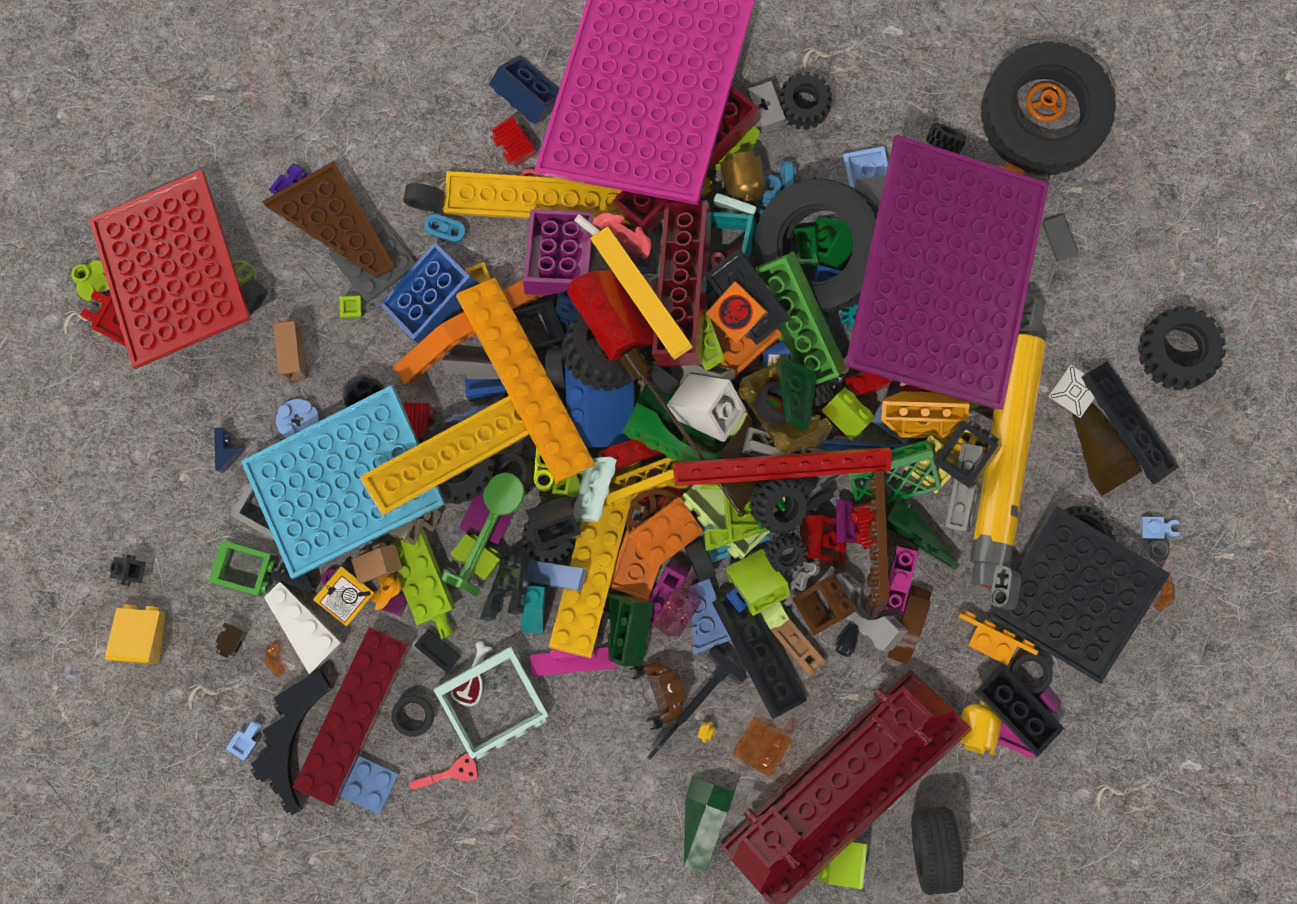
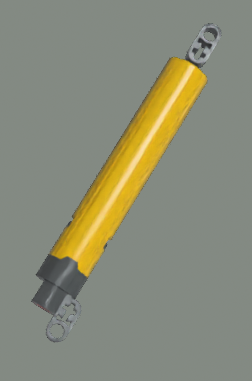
M1031 293L1026 294L1019 329L1020 334H1018L1003 410L994 409L990 433L1000 439L998 443L1002 447L983 474L969 561L974 564L971 583L980 587L992 588V604L1005 610L1014 609L1019 599L1021 575L1018 571L1011 569V562L1046 342L1042 338L1037 337L1042 327L1044 303ZM1006 595V601L1002 603V599Z

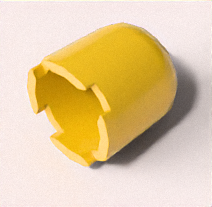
M980 701L979 705L971 704L966 706L960 717L972 730L960 743L964 744V749L983 755L985 751H989V755L994 756L1002 728V721L983 701Z

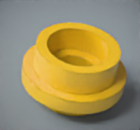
M702 723L698 733V738L702 739V742L707 743L709 740H713L716 732L714 723Z

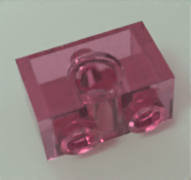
M674 588L652 624L667 637L680 636L702 600L687 588Z

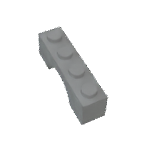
M838 573L836 577L856 609V612L846 617V619L853 621L863 635L869 636L873 640V645L879 650H893L908 632V629L894 616H884L880 619L870 617L863 609L861 603L863 587L849 573Z

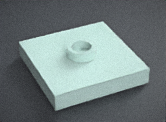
M719 193L714 198L715 209L732 214L745 213V215H753L755 217L756 206Z

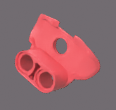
M609 212L599 215L592 222L600 231L608 226L623 249L629 253L628 256L632 262L639 256L647 260L651 249V240L643 233L641 227H637L635 233L620 224L624 220L623 215H612Z

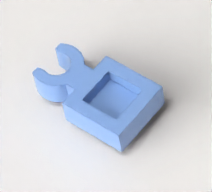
M1141 517V539H1164V533L1170 537H1176L1179 535V532H1172L1171 526L1178 525L1179 521L1172 520L1164 523V517Z

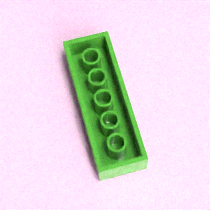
M791 252L756 267V271L792 318L778 329L782 333L778 339L790 351V360L816 372L815 385L840 376L847 367H845L844 360L795 253Z

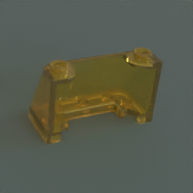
M777 362L742 378L738 390L739 395L750 406L774 441L778 451L787 454L817 447L825 442L832 428V424L827 418L819 421V415L813 417L811 414L809 428L803 431L788 423L784 425L771 424L764 420L757 412L755 399L758 393L770 382L780 383ZM768 395L770 404L777 410L784 412L783 403L778 398Z

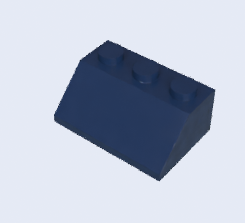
M521 55L500 65L489 83V86L498 95L507 100L513 108L522 113L534 125L546 119L553 111L559 88Z

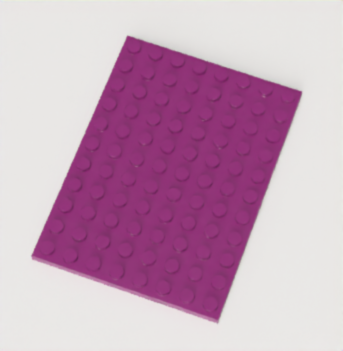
M901 135L894 136L845 367L997 410H1003L1049 183Z

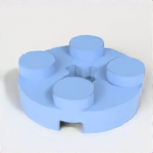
M293 399L279 407L276 416L277 428L285 438L320 421L317 409L308 401L302 399ZM296 415L304 418V421L300 422V426L292 422Z

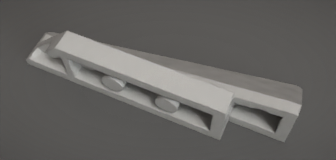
M445 355L442 359L445 375L466 374L467 379H500L489 357Z

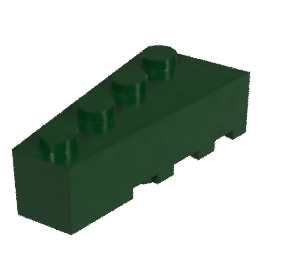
M645 384L636 404L639 403L656 412L667 430L684 437L648 385ZM654 386L667 405L675 392L668 396ZM679 421L693 442L717 453L722 441Z

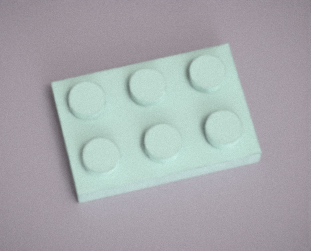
M611 457L592 458L595 465L585 470L573 508L576 522H598L603 513L602 506L604 500L609 493L610 480L616 470V459Z

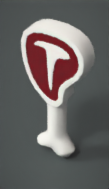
M483 641L475 644L477 654L472 667L481 663L488 653L493 652V649L485 646ZM478 675L452 689L450 694L454 701L465 706L477 705L483 692L481 676Z

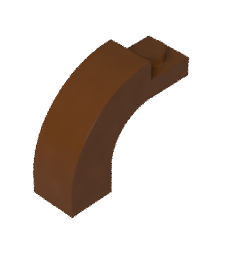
M914 585L910 586L904 613L900 619V623L908 629V632L893 650L888 651V658L908 664L918 643L931 603L930 591Z

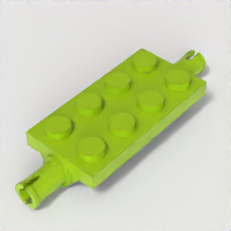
M424 529L421 530L415 545L401 540L389 544H395L402 566V570L397 571L396 575L401 581L402 590L417 626L432 620V622L435 621L441 639L453 635L454 632L451 629L447 616L449 611L455 609V605L445 581L442 580V573Z

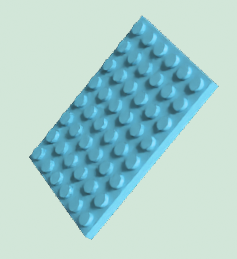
M391 385L241 461L291 579H295L446 504L439 487L436 486L382 516L360 480L362 475L419 445L394 386Z

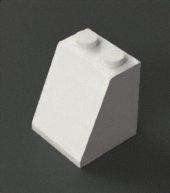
M688 374L667 404L678 421L724 442L746 411L730 380L696 374Z

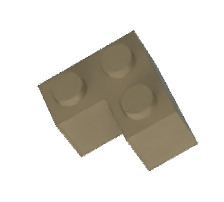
M435 509L387 534L415 545L422 528L431 532L434 531L442 512Z

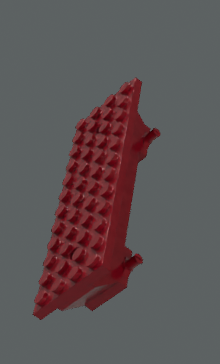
M911 669L887 692L884 693L881 688H878L874 692V696L878 700L756 813L751 808L747 809L752 817L745 811L744 816H746L748 821L719 846L769 904H787L972 730Z

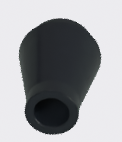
M851 623L848 624L835 643V651L838 654L851 657L852 653H855L859 634L858 626Z

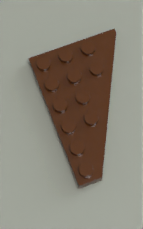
M334 161L262 201L266 208L374 277L379 278L395 269L393 262Z
M875 471L873 478L869 479V490L872 491V499H870L872 520L871 526L868 528V537L872 540L871 547L869 548L871 568L867 582L868 587H871V595L868 596L870 617L874 619H879L889 601L884 471Z

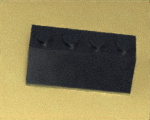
M1003 664L992 671L975 690L976 695L1036 757L1065 729Z

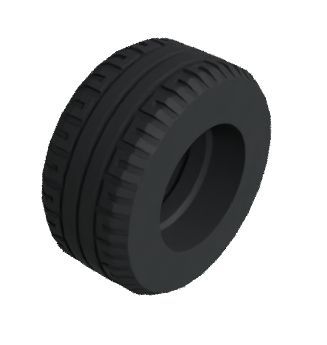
M947 807L916 810L911 818L912 842L917 875L923 893L938 895L958 892L963 887V860L958 828L952 810Z

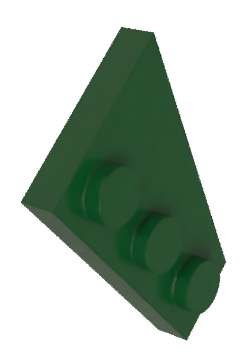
M780 356L776 360L786 423L805 431L810 425L817 373Z

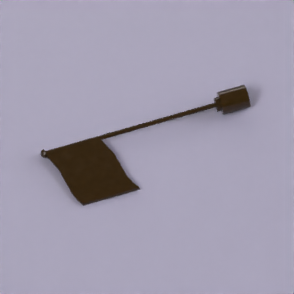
M633 348L618 360L633 381L636 379L639 382L645 381L701 461L705 460L647 378L650 375L648 370L651 367L638 348ZM748 416L745 417L739 431L721 450L717 459L754 457L742 453L747 429L749 427L756 429ZM752 435L751 440L763 444L759 436ZM761 480L717 484L738 512L737 516L743 517L745 515L743 509L749 501L750 495L754 492V487H758L760 485L758 482Z

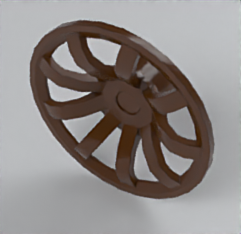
M652 489L636 497L627 512L626 523L628 533L633 530L632 526H639L669 504L671 499L677 498V496L667 490ZM654 494L665 495L664 502L656 509ZM647 496L650 500L649 511L639 504ZM634 509L643 514L641 520L632 521Z

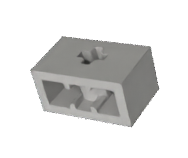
M771 81L747 90L746 98L759 107L761 120L755 126L759 127L761 133L785 124L786 118ZM761 105H763L765 108H768V109L765 111L764 108H760V107H761Z

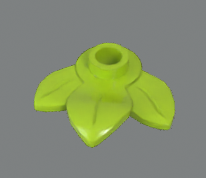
M92 261L88 265L79 264L73 268L71 276L73 281L77 283L76 291L84 300L92 301L93 298L90 296L94 290L100 293L109 291L101 261ZM82 272H86L84 278H80Z

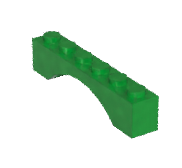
M639 403L636 404L622 433L632 440H638L646 444L652 450L664 453L669 459L679 462L701 461L692 447L678 440L667 430L656 412ZM700 451L705 460H716L720 454Z

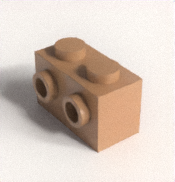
M385 543L373 546V551L371 549L359 552L358 557L351 559L359 584L374 581L402 570L395 544L386 546Z

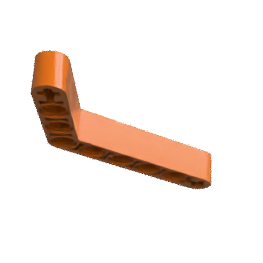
M523 280L502 291L513 311L523 309L544 296L525 294ZM465 312L439 325L393 366V369L405 386L416 381L455 345L476 334Z

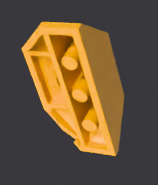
M902 391L882 399L881 421L899 437L928 438L932 435L936 439H944L955 432L963 420L968 422L969 402L937 392Z

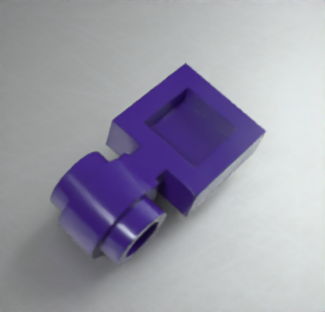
M293 163L287 170L288 177L286 178L281 174L269 188V191L274 195L307 177L306 169L299 164Z

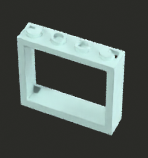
M511 646L434 688L439 701L471 759L474 757L479 759L488 755V750L496 746L498 749L508 743L507 739L514 735L516 738L527 733V728L532 725L535 727L540 726L546 722L545 718L549 716ZM510 658L539 712L474 747L445 693Z

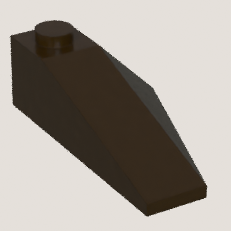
M1092 404L1088 406L1081 418L1074 413L1072 414L1077 436L1082 446L1083 458L1087 464L1089 479L1100 496L1105 495L1143 471L1131 452Z

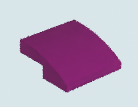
M484 490L479 496L477 495L473 498L459 526L460 530L471 535L474 534L477 537L490 513V510L484 503ZM516 511L498 517L487 540L488 543L498 547Z

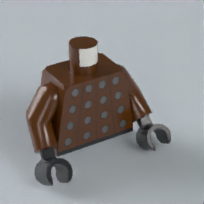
M663 661L633 666L629 669H634L637 673L636 676L632 677L634 680L645 674L648 676L661 714L660 716L649 717L646 722L653 721L654 723L653 728H650V730L660 729L663 727V723L666 724L682 714L683 704L687 700V696L677 669H670Z

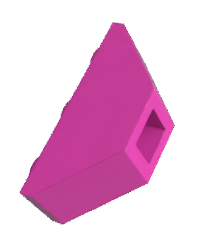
M896 547L888 570L889 601L884 610L903 615L918 551Z

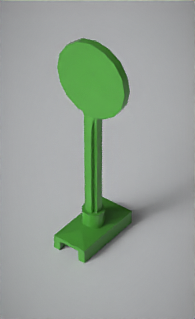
M509 473L497 474L491 478L483 493L484 503L490 510L487 520L459 575L445 572L442 577L443 581L473 596H478L480 588L470 582L474 574L472 572L498 517L513 513L522 504L525 492L524 485L519 478Z

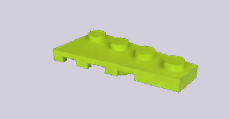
M705 305L701 364L708 371L724 361L725 358L711 319L706 314L707 308Z

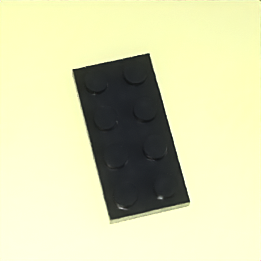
M741 249L736 250L705 275L720 297L736 281L768 311L747 333L755 345L761 343L792 319Z

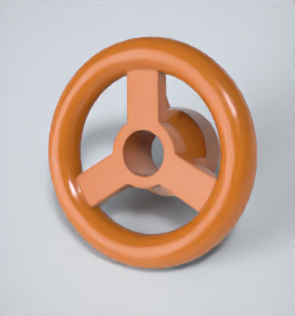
M1042 82L1029 90L1026 97V107L1035 119L1042 122H1052L1059 119L1066 111L1067 97L1058 85L1051 82ZM1045 88V91L1040 96V100L1032 103L1034 94L1038 90ZM1057 94L1061 99L1060 108L1056 105V102L1058 100ZM1044 99H1049L1050 103L1045 102ZM1041 107L1049 108L1055 114L1044 116L1035 109Z

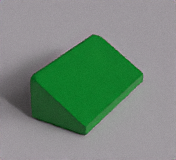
M815 227L795 228V251L802 270L817 265Z

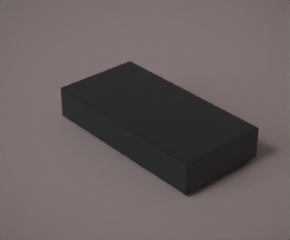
M429 629L426 630L414 645L446 673L461 658L458 653Z

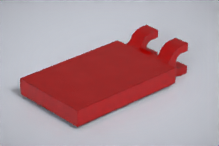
M94 290L90 297L102 304L100 309L95 314L83 308L80 316L93 323L91 326L92 330L126 347L111 293L109 296H106Z

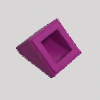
M398 593L381 610L402 616L407 602L405 595Z
M1049 686L1046 690L1036 695L1048 712L1057 711L1061 705V700Z

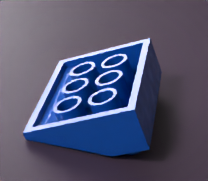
M434 242L379 305L412 340L419 344L435 328L460 313L463 308L456 295L480 283L439 244Z
M565 366L567 413L586 448L611 447L632 440L622 432L635 408L634 381L628 385L624 384V387L618 390L615 387L612 388V391H604V388L595 390L592 389L593 386L581 384L582 381L580 379L576 380L572 376V371H568Z

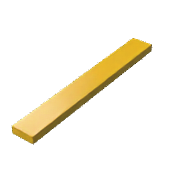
M608 226L590 238L673 359L675 360L693 348Z

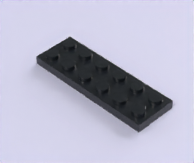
M1108 361L1081 377L1086 388L1091 391L1098 406L1103 409L1109 422L1115 427L1121 440L1130 449L1133 457L1140 464L1146 477L1153 485L1179 468Z
M737 592L736 594H737L738 597L741 599V601L744 603L745 601L742 599V597H741V596L739 595V593ZM726 595L713 601L712 604L771 718L775 719L808 701L761 612L752 616L748 606L741 612H738Z

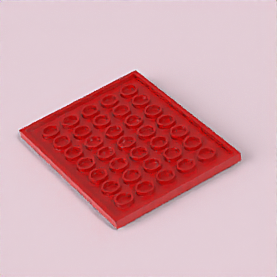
M202 169L89 219L133 368L143 367L251 320L205 172Z

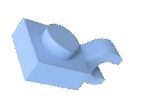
M252 721L245 733L238 730L226 749L243 761H246L258 743L253 738L259 732L262 725L257 721Z

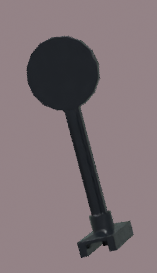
M716 648L707 656L718 666L713 672L714 676L685 708L675 725L647 756L649 760L659 751L676 729L688 720L720 681L723 682L729 676L740 685L748 677Z

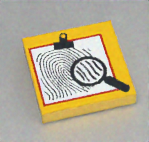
M340 566L315 595L313 600L345 626H348L373 596L374 592L363 583L359 584L356 577Z

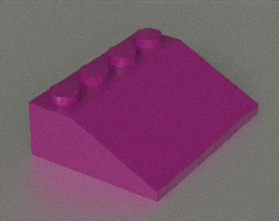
M530 210L523 276L525 294L550 295L568 291L572 279L589 273L592 242L590 238L592 235L574 220L580 214L592 224L594 212Z

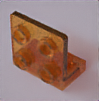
M753 718L732 754L770 778L793 740L782 735L759 719Z

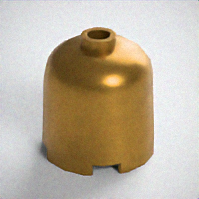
M739 152L733 154V159L727 162L725 159L722 160L720 168L728 197L750 205L755 204L756 201L763 197L766 191V183L760 155L754 156L753 152Z

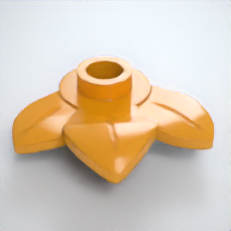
M393 573L379 578L381 587L370 598L376 603V611L383 609L389 600L401 590V581L394 577Z

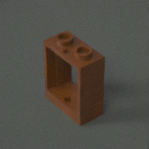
M835 574L828 576L793 598L795 605L814 636L856 612L855 607ZM820 589L834 612L835 618L830 620L814 591Z

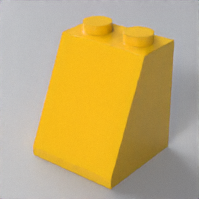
M124 605V609L116 608L105 660L160 664L165 612L158 611L159 607L145 606V610H137V605Z

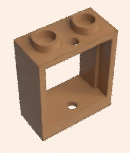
M291 319L279 320V323L273 324L278 374L286 382L307 379L302 329Z

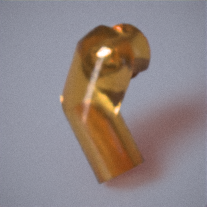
M1166 580L1160 590L1161 598L1153 604L1159 612H1162L1175 600V587L1170 580Z
M273 643L265 649V664L278 677L285 669L277 661V654L280 653L281 649L278 644Z

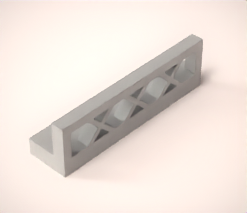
M749 427L742 453L759 457L794 454L789 451L792 448L799 449L801 453H806V451L810 453L827 451ZM752 435L759 436L763 444L751 440ZM773 441L778 442L783 450L772 447L769 444Z
M962 443L957 468L971 476L986 455L988 448ZM982 476L973 489L966 487L956 479L954 480L946 528L971 532Z

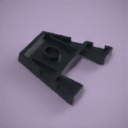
M521 550L504 555L501 559L497 575L480 616L481 620H496L500 600L507 596H511L507 613L513 615L524 613L525 605L521 604V597L526 596V588H523V578L528 577L529 552Z

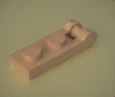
M790 619L780 627H775L771 630L809 677L815 674L814 671L819 666L822 668L826 664L825 660ZM811 655L814 660L808 664L804 659Z

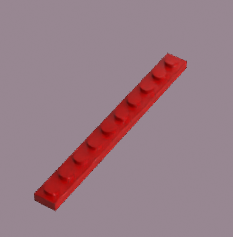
M887 447L673 462L674 486L891 471V449Z

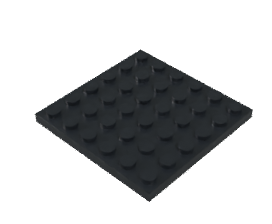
M1055 506L1016 569L1021 575L1017 606L1012 610L993 606L988 617L1101 684L1170 576V573L1058 506ZM1006 595L1003 597L1002 603L1006 601Z

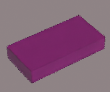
M836 500L837 543H856L854 536L856 524H852L849 513L853 511L852 505L855 504V500Z

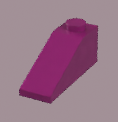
M673 558L667 565L648 600L653 602L649 625L658 629L691 568Z

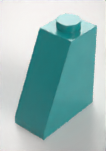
M523 586V588H526V596L521 597V604L525 605L524 613L521 614V631L543 634L547 590L545 587Z

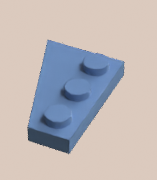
M707 579L689 586L693 655L731 639L712 604L718 597L711 580Z

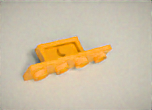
M967 610L964 613L960 611L957 613L958 617L977 626L968 646L1008 665L1017 646L1035 655L1039 652L1034 648L1035 644L1026 639H1023L1022 642L1014 639L1015 634L1005 629L1003 632L995 629V624L984 620L982 623L975 619V614Z

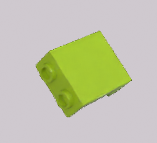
M763 549L751 553L746 558L732 563L729 567L725 568L728 581L735 585L745 599L752 616L791 596L787 581L779 571L776 572L772 568Z

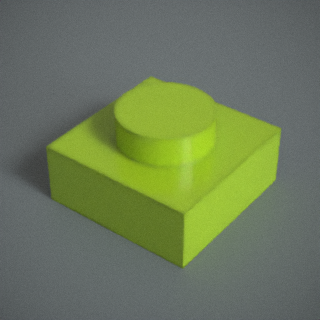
M339 296L341 319L362 318L361 296Z

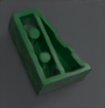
M608 592L609 612L606 613L607 620H610V633H607L609 661L623 667L642 666L653 602L624 592Z

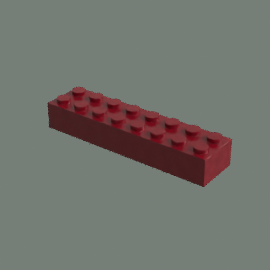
M733 86L730 90L707 174L761 120L759 107ZM621 191L612 200L616 212L623 215L624 219L635 228L641 227L646 236L664 219L665 202H679L627 191Z
M707 200L699 201L698 205L685 202H665L657 297L693 348L674 360L654 332L652 355L657 366L701 365L707 287L705 275L708 273L712 213Z
M368 627L292 788L330 806L337 805L344 786L411 648L410 645Z

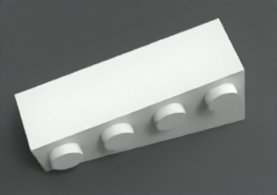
M279 582L264 597L309 674L319 670L344 645L284 583Z

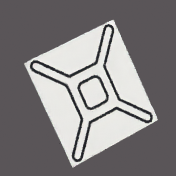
M1070 365L1048 397L1081 418L1095 397L1086 388L1081 378L1085 374Z

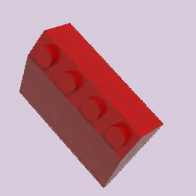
M612 270L593 271L572 279L567 294L611 362L621 358L635 347L640 350L653 344L654 330Z

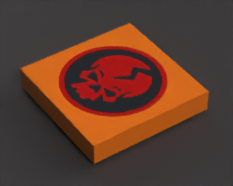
M735 281L706 314L735 343H739L768 311Z

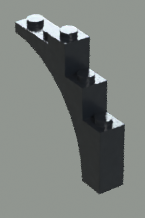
M322 670L315 671L274 697L276 701L274 707L284 717L262 730L264 733L262 738L269 748L272 747L273 750L250 763L253 767L251 772L257 781L266 782L269 779L272 781L270 783L271 789L276 795L279 793L283 800L281 802L283 809L286 813L290 812L291 815H295L303 810L295 789L292 788L294 785L291 771L293 744L298 729L309 710L320 698L333 689Z

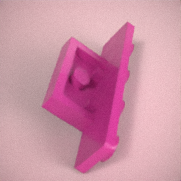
M608 647L594 648L591 658L558 650H550V653L530 655L531 675L533 677L618 668V664L609 661Z

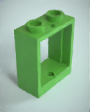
M221 540L208 582L262 597L263 593L266 594L269 587V581H267L269 573H272L276 565L275 556ZM232 550L264 558L254 589L223 580Z

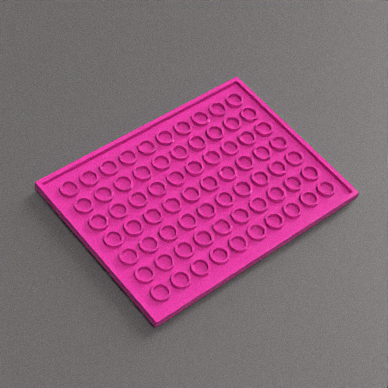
M587 0L536 163L535 173L698 205L756 0Z

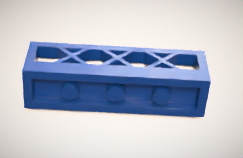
M465 379V393L468 401L508 395L500 379Z

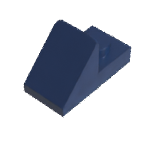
M223 427L214 428L215 470L219 473H224L244 452L242 448H228L231 445L230 433H227V430Z

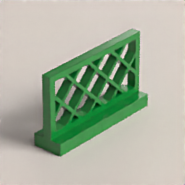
M929 440L891 450V471H885L889 474L884 480V486L893 492L890 496L885 497V504L941 489L936 465L933 464L935 461ZM927 459L930 461L926 469L917 466L920 461ZM901 466L909 467L905 475L896 472L897 469ZM914 470L922 473L917 481L909 478ZM875 472L848 474L856 504L860 503V498L864 493L872 496V491L867 488L869 487V479L873 478ZM893 476L901 479L896 487L888 484ZM926 476L933 478L935 481L934 484L928 486L921 484ZM864 477L868 480L861 487L855 484L854 479ZM905 482L913 484L914 486L911 490L906 492L901 490Z

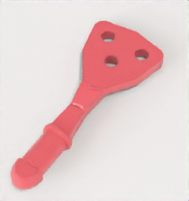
M467 753L458 758L447 771L436 775L429 774L417 780L414 779L410 782L409 787L412 790H418V788L430 784L433 785L434 782L445 778H454L461 781L476 780V764Z

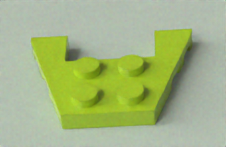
M717 483L701 484V489L721 490ZM723 493L726 529L705 530L706 551L768 531L765 527L762 530L758 529L757 521L750 513L752 510L749 508V503L752 500L749 499L743 509L745 515L738 517V512Z

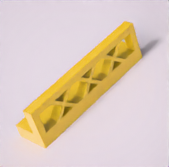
M667 457L612 478L609 486L617 484L622 486V488L608 493L605 498L610 508L635 499L645 491L661 489L673 484V469L670 471L667 469L670 462L676 460ZM656 468L662 471L657 476L647 478L652 469ZM637 476L642 479L641 482L630 486L627 485L631 477Z

